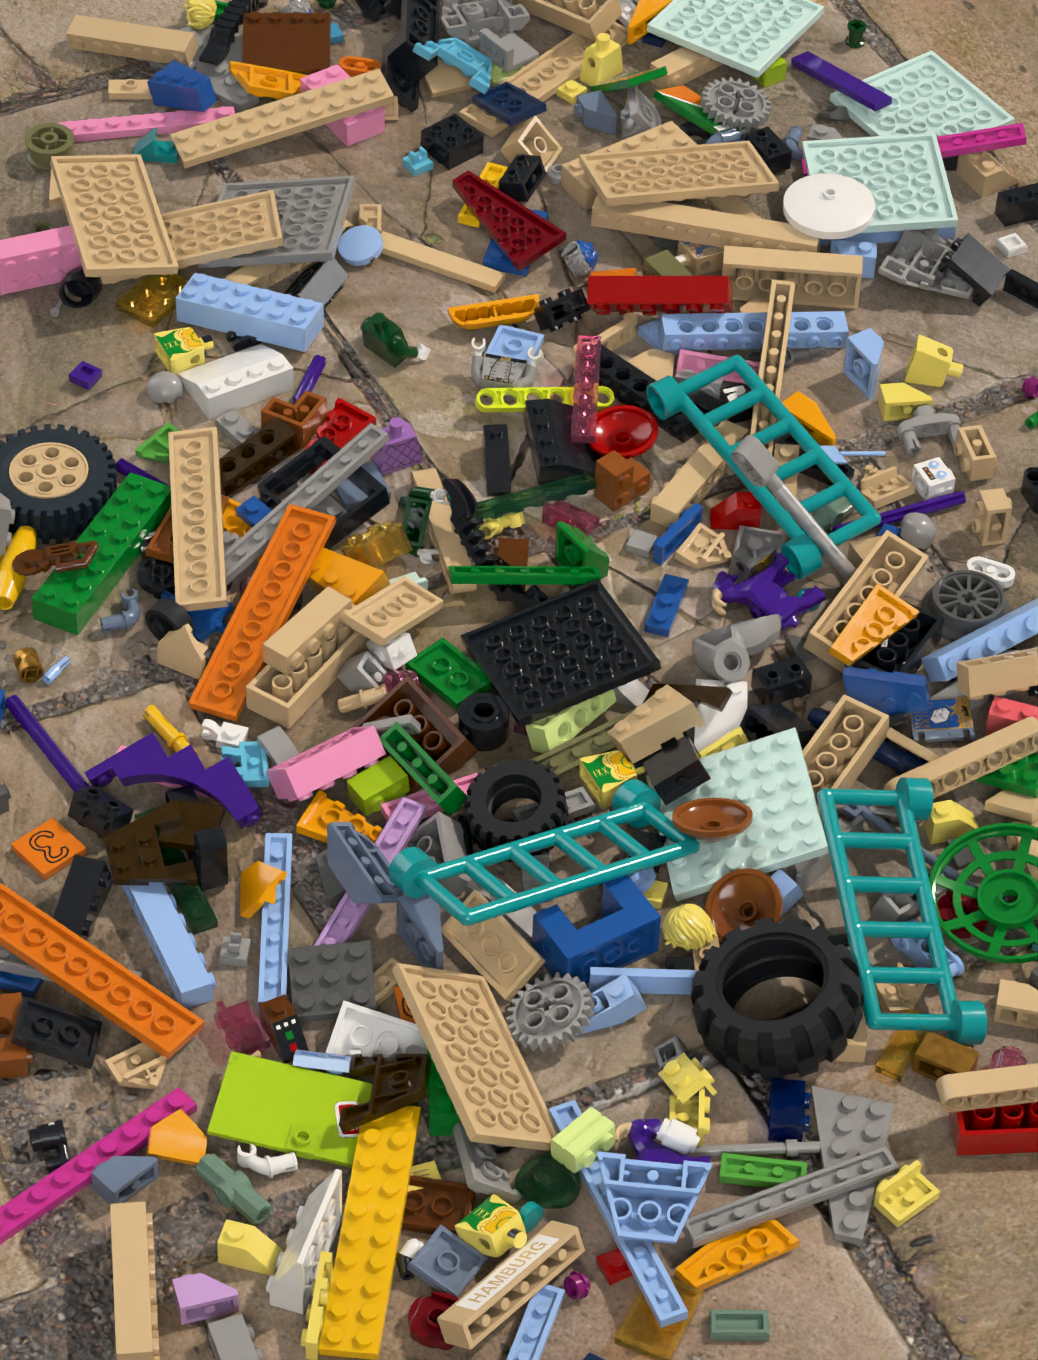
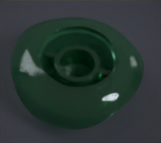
M545 1153L532 1159L519 1170L515 1178V1187L527 1202L533 1201L543 1209H561L570 1206L577 1199L581 1189V1179L579 1171L574 1174L564 1164H560L552 1158L551 1153Z

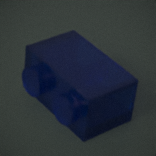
M772 1078L769 1097L768 1141L785 1142V1139H797L798 1142H802L803 1132H809L810 1115H805V1109L810 1108V1092H805L806 1081Z

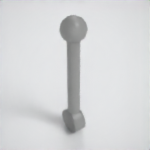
M65 285V289H64V290H65V293H66V295H67V293H68L69 291H68V289H67V287H66V285ZM61 299L58 300L54 308L50 309L52 317L60 315L59 308L63 303Z

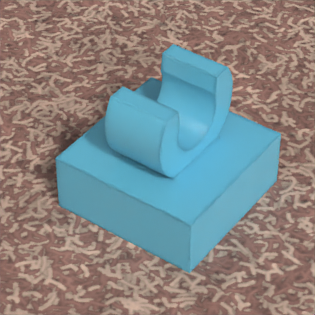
M419 147V151L415 153L410 151L408 156L402 158V165L415 177L433 169V161L427 156L428 153L423 147Z

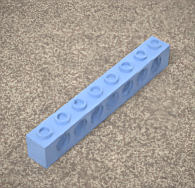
M844 311L791 312L787 347L790 349L845 348L849 330ZM768 312L661 314L658 328L661 348L663 351L763 348Z

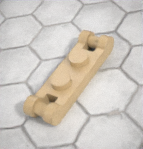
M626 313L624 319L619 323L607 328L606 331L591 338L584 344H576L573 347V355L575 356L572 361L573 368L579 370L580 356L599 343L613 352L634 339L637 333L635 327L637 325V315Z

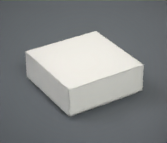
M1016 233L996 239V246L1007 258L1027 252L1028 246Z

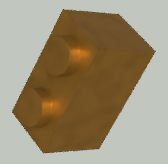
M928 1031L915 1053L912 1071L935 1081L948 1074L976 1071L980 1052L969 1046L947 1039L943 1035Z

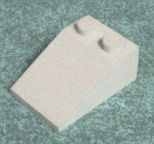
M696 679L695 685L728 687L733 692L722 712L703 704H698L696 709L706 725L698 728L697 725L694 726V746L697 751H700L740 726L747 710L746 681L731 682Z

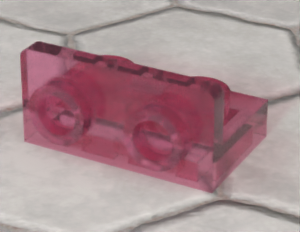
M559 498L553 505L547 502L543 505L542 522L555 529L557 522L562 521L579 528L586 536H589L599 526L600 518Z
M223 1001L216 1002L217 1013L214 1014V1020L218 1029H223L226 1033V1042L231 1050L235 1049L238 1053L250 1055L257 1050L261 1051L270 1047V1039L248 1001L228 1008L225 1007Z

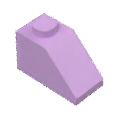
M203 1273L186 1274L172 1279L173 1298L181 1325L239 1311L237 1290Z

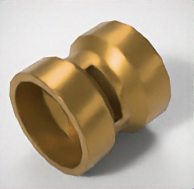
M21 648L14 654L13 662L17 668L19 679L22 682L33 683L43 676L44 669L34 648Z

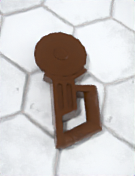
M76 541L45 547L44 550L29 549L21 552L14 558L12 567L18 575L25 576L35 575L42 571L46 573L51 566L56 567L57 573L88 568L99 549L98 542L89 541L77 544ZM79 554H84L82 559L77 560Z

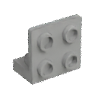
M484 28L479 32V52L493 59L492 62L506 73L539 57L537 50L514 33L499 38L488 28Z

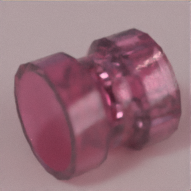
M391 670L384 675L383 684L386 685L389 693L408 675L419 686L417 674L412 670Z

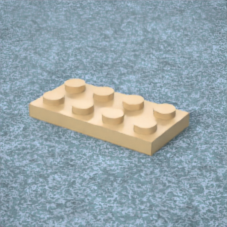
M403 576L345 612L342 622L371 639L374 643L384 646L442 609L444 600Z
M474 890L463 904L468 908H472L489 901L480 892ZM451 916L441 927L442 934L485 977L494 989L509 1002L546 961L503 916L471 926H464Z

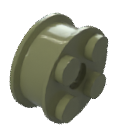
M43 123L32 127L25 135L26 159L28 163L35 169L51 171V156H75V149L72 146L74 143L73 132L68 127L58 123Z

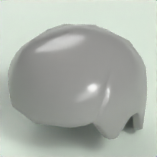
M161 371L154 374L148 380L146 393L152 402L173 404L177 397L183 398L184 387L182 381L175 373Z
M908 513L903 517L899 527H902L900 533L902 539L916 548L926 549L930 547L937 533L933 520L923 513Z

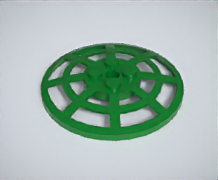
M997 823L982 826L955 839L943 850L936 860L929 881L940 928L943 934L961 950L987 961L1005 964L1026 963L1038 960V952L1017 956L999 955L1001 947H1022L1033 943L1038 946V929L1032 923L1038 917V881L1024 872L1026 863L1038 868V857L1029 854L1032 839L1038 841V827L1018 823ZM997 836L1021 837L1018 851H999L987 855L982 851L978 841ZM968 847L975 860L961 872L957 881L941 876L949 861L961 850ZM1001 860H1015L1013 869H1003L996 872L990 863ZM980 868L986 878L981 882L979 888L965 885L968 878ZM938 886L953 891V907L957 916L956 919L943 922L937 906L936 892ZM961 895L977 899L978 911L965 915L961 905ZM1012 895L1017 900L1013 903H1007L1003 900V897ZM986 920L996 926L994 936L990 937L980 932L972 924ZM964 927L977 939L990 944L988 952L978 950L964 943L952 934L951 931ZM1023 928L1029 936L1019 940H1004L1007 929Z

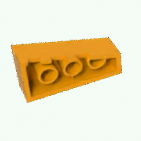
M324 547L306 582L319 593L329 586L352 599V604L354 605L360 604L390 585L384 571Z

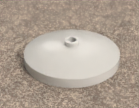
M814 174L803 177L789 186L783 200V213L787 221L798 231L821 239H843L859 234L871 224L875 211V200L871 192L860 182L838 174Z

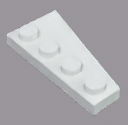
M343 1000L326 1053L351 1057L354 1054H362L365 1058H372L373 1054H382L384 1058H396L397 1054H427V1047L417 1024Z

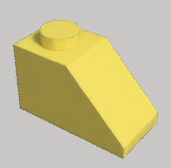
M905 383L880 384L878 404L883 421L911 419L916 408L923 405L932 407V397Z
M952 800L933 803L930 817L923 821L922 824L930 844L946 842L950 838L957 839L963 834L979 828L973 812Z
M226 1219L217 1242L218 1263L275 1276L277 1259L280 1252H283V1249L255 1226Z

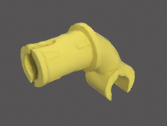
M513 511L501 517H488L479 528V530L487 534L484 539H490L494 535L500 534L507 527H521L522 524H525L523 511Z

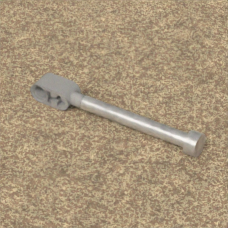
M752 435L745 436L731 453L732 460L754 485L758 487L766 485L845 578L843 581L845 586L857 569L776 475L779 464L766 447L756 437Z

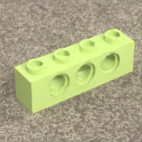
M614 689L526 725L532 751L545 753L572 740L580 731L590 725L593 720L617 701Z

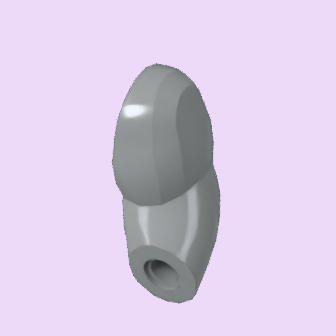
M779 614L733 623L692 639V651L696 665L709 677L731 682L741 680L748 673L750 666L749 658L761 653L779 638L781 631Z

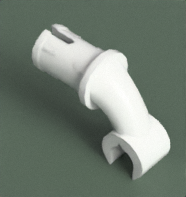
M251 1143L250 1153L242 1152L240 1145L237 1148V1163L241 1167L250 1168L257 1173L267 1175L269 1178H273L274 1175L298 1170L297 1158L294 1152L276 1157H269L267 1155L264 1158H260L257 1156L255 1145Z

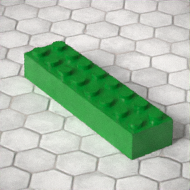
M130 472L77 540V544L89 541L98 542L99 549L90 565L85 569L57 573L55 568L32 597L34 620L79 635L141 554L144 537L158 529L171 507V487ZM79 554L77 560L82 559L84 554Z

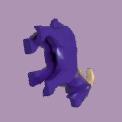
M779 552L773 564L738 584H734L739 577L737 574L729 575L725 571L719 572L713 584L712 608L720 616H725L726 611L722 608L726 607L725 603L737 602L746 605L750 609L753 619L779 614L781 630H785L789 627L796 628L798 626L797 616L806 614L809 609L825 601L826 595L815 585L812 590L807 588L803 592L802 597L788 596L782 588L795 581L796 576L785 570L790 561Z
M637 1119L620 1124L615 1129L614 1150H618L622 1141L629 1140L636 1153V1160L683 1165L684 1160L711 1163L712 1157L700 1156L694 1158L686 1156L654 1141L653 1139H656L662 1125L659 1119Z

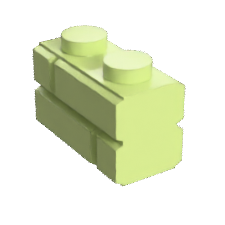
M590 1107L550 1140L552 1158L560 1164H564L574 1174L583 1167L588 1168L594 1162L597 1151H608L614 1145V1122L602 1116L593 1107Z

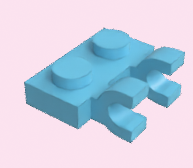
M257 741L239 742V748L221 746L222 757L220 761L229 756L234 765L240 762V767L235 768L247 788L269 787V778L266 770H268L267 754L258 745Z

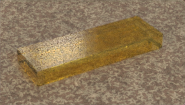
M909 1008V1010L907 1011L906 1014H923V1013H921V1012H919V1011H916V1010H914V1009ZM896 1030L878 1061L875 1072L901 1082L928 1031Z

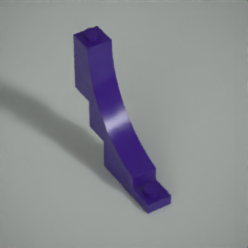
M153 732L84 772L89 782L96 787L108 785L116 776L124 787L148 782H165L182 786L191 785L194 790L207 795L223 806L241 829L245 826L251 827L260 820V817L264 816L229 756L205 769L191 744L168 757Z

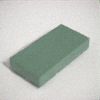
M709 1310L710 1340L769 1341L768 1310Z

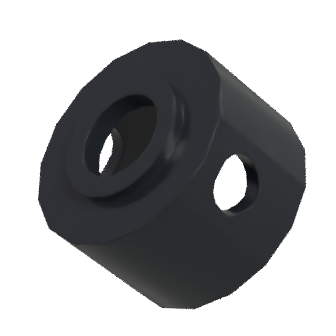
M476 693L466 697L461 702L458 708V730L478 751L495 750L507 741L510 712L499 696L490 693Z

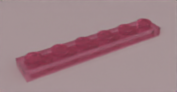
M578 335L571 442L595 443L601 336Z

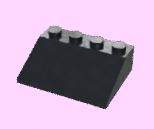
M552 399L525 400L524 424L539 487L595 483L596 461L603 456L593 451L586 439V428L595 412Z

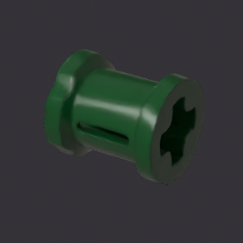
M862 20L849 21L847 24L849 36L846 37V45L851 48H861L865 44L863 34L866 31L867 25Z

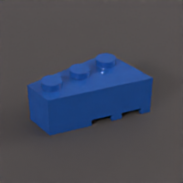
M175 60L161 71L156 72L147 81L154 105L204 112L217 101L209 77Z
M852 665L844 666L842 675L847 696L889 715V717L900 713L909 714L929 710L931 699L926 676L895 671L893 673L882 672L874 668H869V670L854 668Z

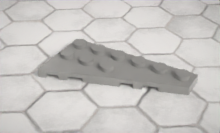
M189 25L179 29L180 31L194 33L199 48L189 68L211 79L215 96L220 98L222 103L230 107L234 106V109L240 112L260 103L259 97L248 94L230 73L228 70L229 65L225 61L218 66L200 62L199 57L207 43ZM144 60L154 69H163L168 65V63Z
M811 1086L810 1094L811 1100H813L814 1120L816 1121L818 1132L817 1139L820 1141L822 1169L885 1146L894 1104ZM877 1181L828 1199L833 1240L862 1246Z

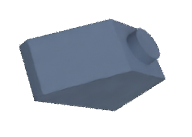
M602 90L577 95L574 113L580 119L583 126L611 135L616 134L617 115Z
M112 1156L106 1162L99 1163L91 1172L92 1188L108 1204L125 1203L159 1177L158 1160L154 1156Z

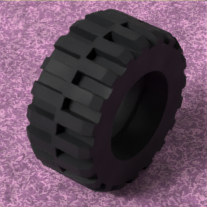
M513 758V761L509 762L506 759L501 760L496 766L491 764L485 768V773L482 774L480 772L474 778L475 784L471 783L467 789V796L464 799L465 815L471 836L482 851L568 825V806L564 789L558 776L554 772H550V768L546 765L540 764L538 766L535 760L528 759L525 762L522 761V758ZM526 798L540 804L533 815L522 821L505 822L494 817L496 810L502 804L512 799ZM554 846L539 851H535L529 854L532 856L542 855L541 853L546 850V852H549L554 848Z

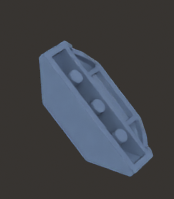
M331 822L328 824V866L347 892L349 898L354 903H397V897L402 896L403 891L391 882L389 878L390 864L380 849L364 834L356 831L355 826L351 822Z

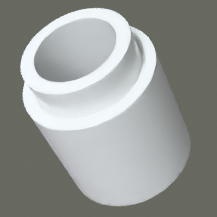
M665 1118L656 1139L662 1141V1145L686 1155L688 1151L694 1153L700 1137L696 1135L697 1129L674 1118L672 1121Z

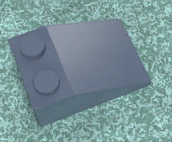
M406 894L397 897L396 933L422 967L443 970L444 949L439 909L441 906L427 894L419 898H411Z

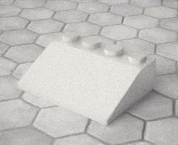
M262 344L177 373L185 389L209 420L233 409L238 410L294 389V369L283 354Z
M339 1169L334 1170L309 1195L305 1206L301 1205L298 1209L296 1216L297 1225L295 1229L291 1228L286 1239V1245L288 1246L285 1252H280L276 1263L277 1272L275 1276L270 1275L267 1282L266 1292L270 1294V1305L300 1314L305 1312L311 1297L313 1279H316L320 1252H330L342 1223V1170Z

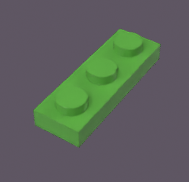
M722 1153L719 1183L771 1188L806 1175L807 1162Z

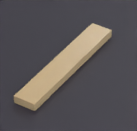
M384 231L380 234L383 239V250L381 253L493 293L497 291L505 280V273Z

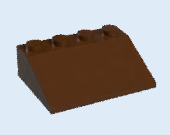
M244 13L243 63L296 73H316L330 67L331 13Z
M408 675L351 727H362L363 723L411 714L421 724V733L410 736L447 775L460 769L478 752ZM383 746L386 755L378 759L382 761L391 756L408 775L410 794L422 789L420 784Z

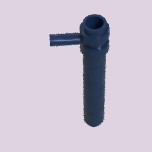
M821 707L818 709L813 708L807 720L811 726L819 729L830 712ZM883 741L872 757L876 761L895 770L897 775H902L928 763L924 759H917V755L909 751L904 752Z

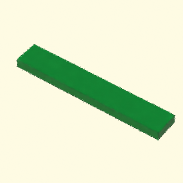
M448 566V576L451 584L585 585L597 579L601 582V575L597 567Z

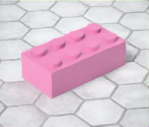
M337 64L300 78V92L303 93L350 78V76ZM379 107L325 125L346 146H350L385 132V111Z
M70 225L0 240V295L59 283L72 269L82 266Z
M374 725L353 727L266 770V773L277 799H288L289 802L296 799L302 801L313 796L312 791L318 788L324 790L335 785L334 780L340 777L346 779L357 774L356 769L362 766L368 768L379 762L378 758L386 755V752Z

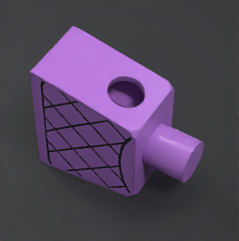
M399 417L392 418L388 427L381 428L388 433L390 441L371 457V461H374L381 475L422 463L416 433L408 422H404Z

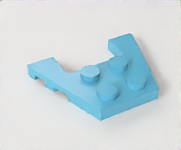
M456 37L440 39L438 43L426 41L425 45H422L420 42L415 44L412 50L414 53L428 61L436 55L441 57L447 65L456 66L461 69L464 75L472 77L468 85L483 94L487 93L490 87L489 81L491 76L489 75L493 59Z

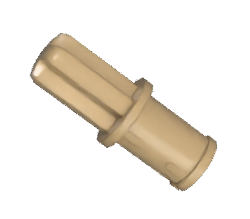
M385 684L364 691L360 689L359 693L337 701L339 711L345 713L361 707L368 709V706L378 703L386 696L388 690Z

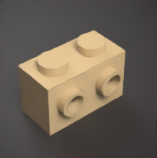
M975 425L958 428L957 439L953 443V451L955 456H958L960 459L962 472H966L969 481L993 478L994 468L997 467V457L982 426Z
M1003 488L979 491L978 501H975L976 515L975 519H972V530L974 533H977L982 546L1006 543L1012 501L1010 497L1006 496Z

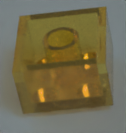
M390 521L370 526L366 529L367 532L354 534L346 538L347 543L339 546L344 556L374 568L413 550L401 522L391 524Z

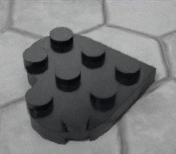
M153 531L143 539L141 547V557L143 560L139 563L137 582L144 591L153 594L156 599H161L162 592L164 593V590L172 594L175 593L174 563L145 555V549L156 532Z

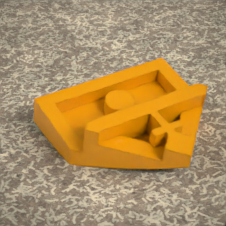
M256 861L246 868L240 875V916L248 919L251 918L264 905L265 901L275 904L277 884L280 885L281 880H285L287 872L261 861Z
M179 1109L150 1128L146 1156H154L158 1159L197 1166L200 1159L206 1154L207 1137Z

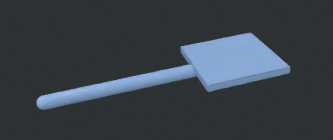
M835 445L820 446L835 464H847L843 456L886 455L885 451L839 452Z

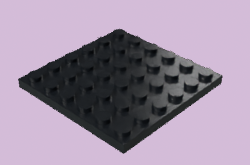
M599 579L461 635L463 645L520 728L661 669L659 659Z

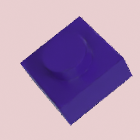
M84 361L69 373L70 382L87 390L102 377V369Z

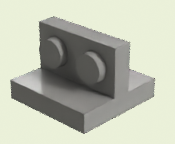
M637 86L629 88V105L620 111L623 140L662 125L660 111Z

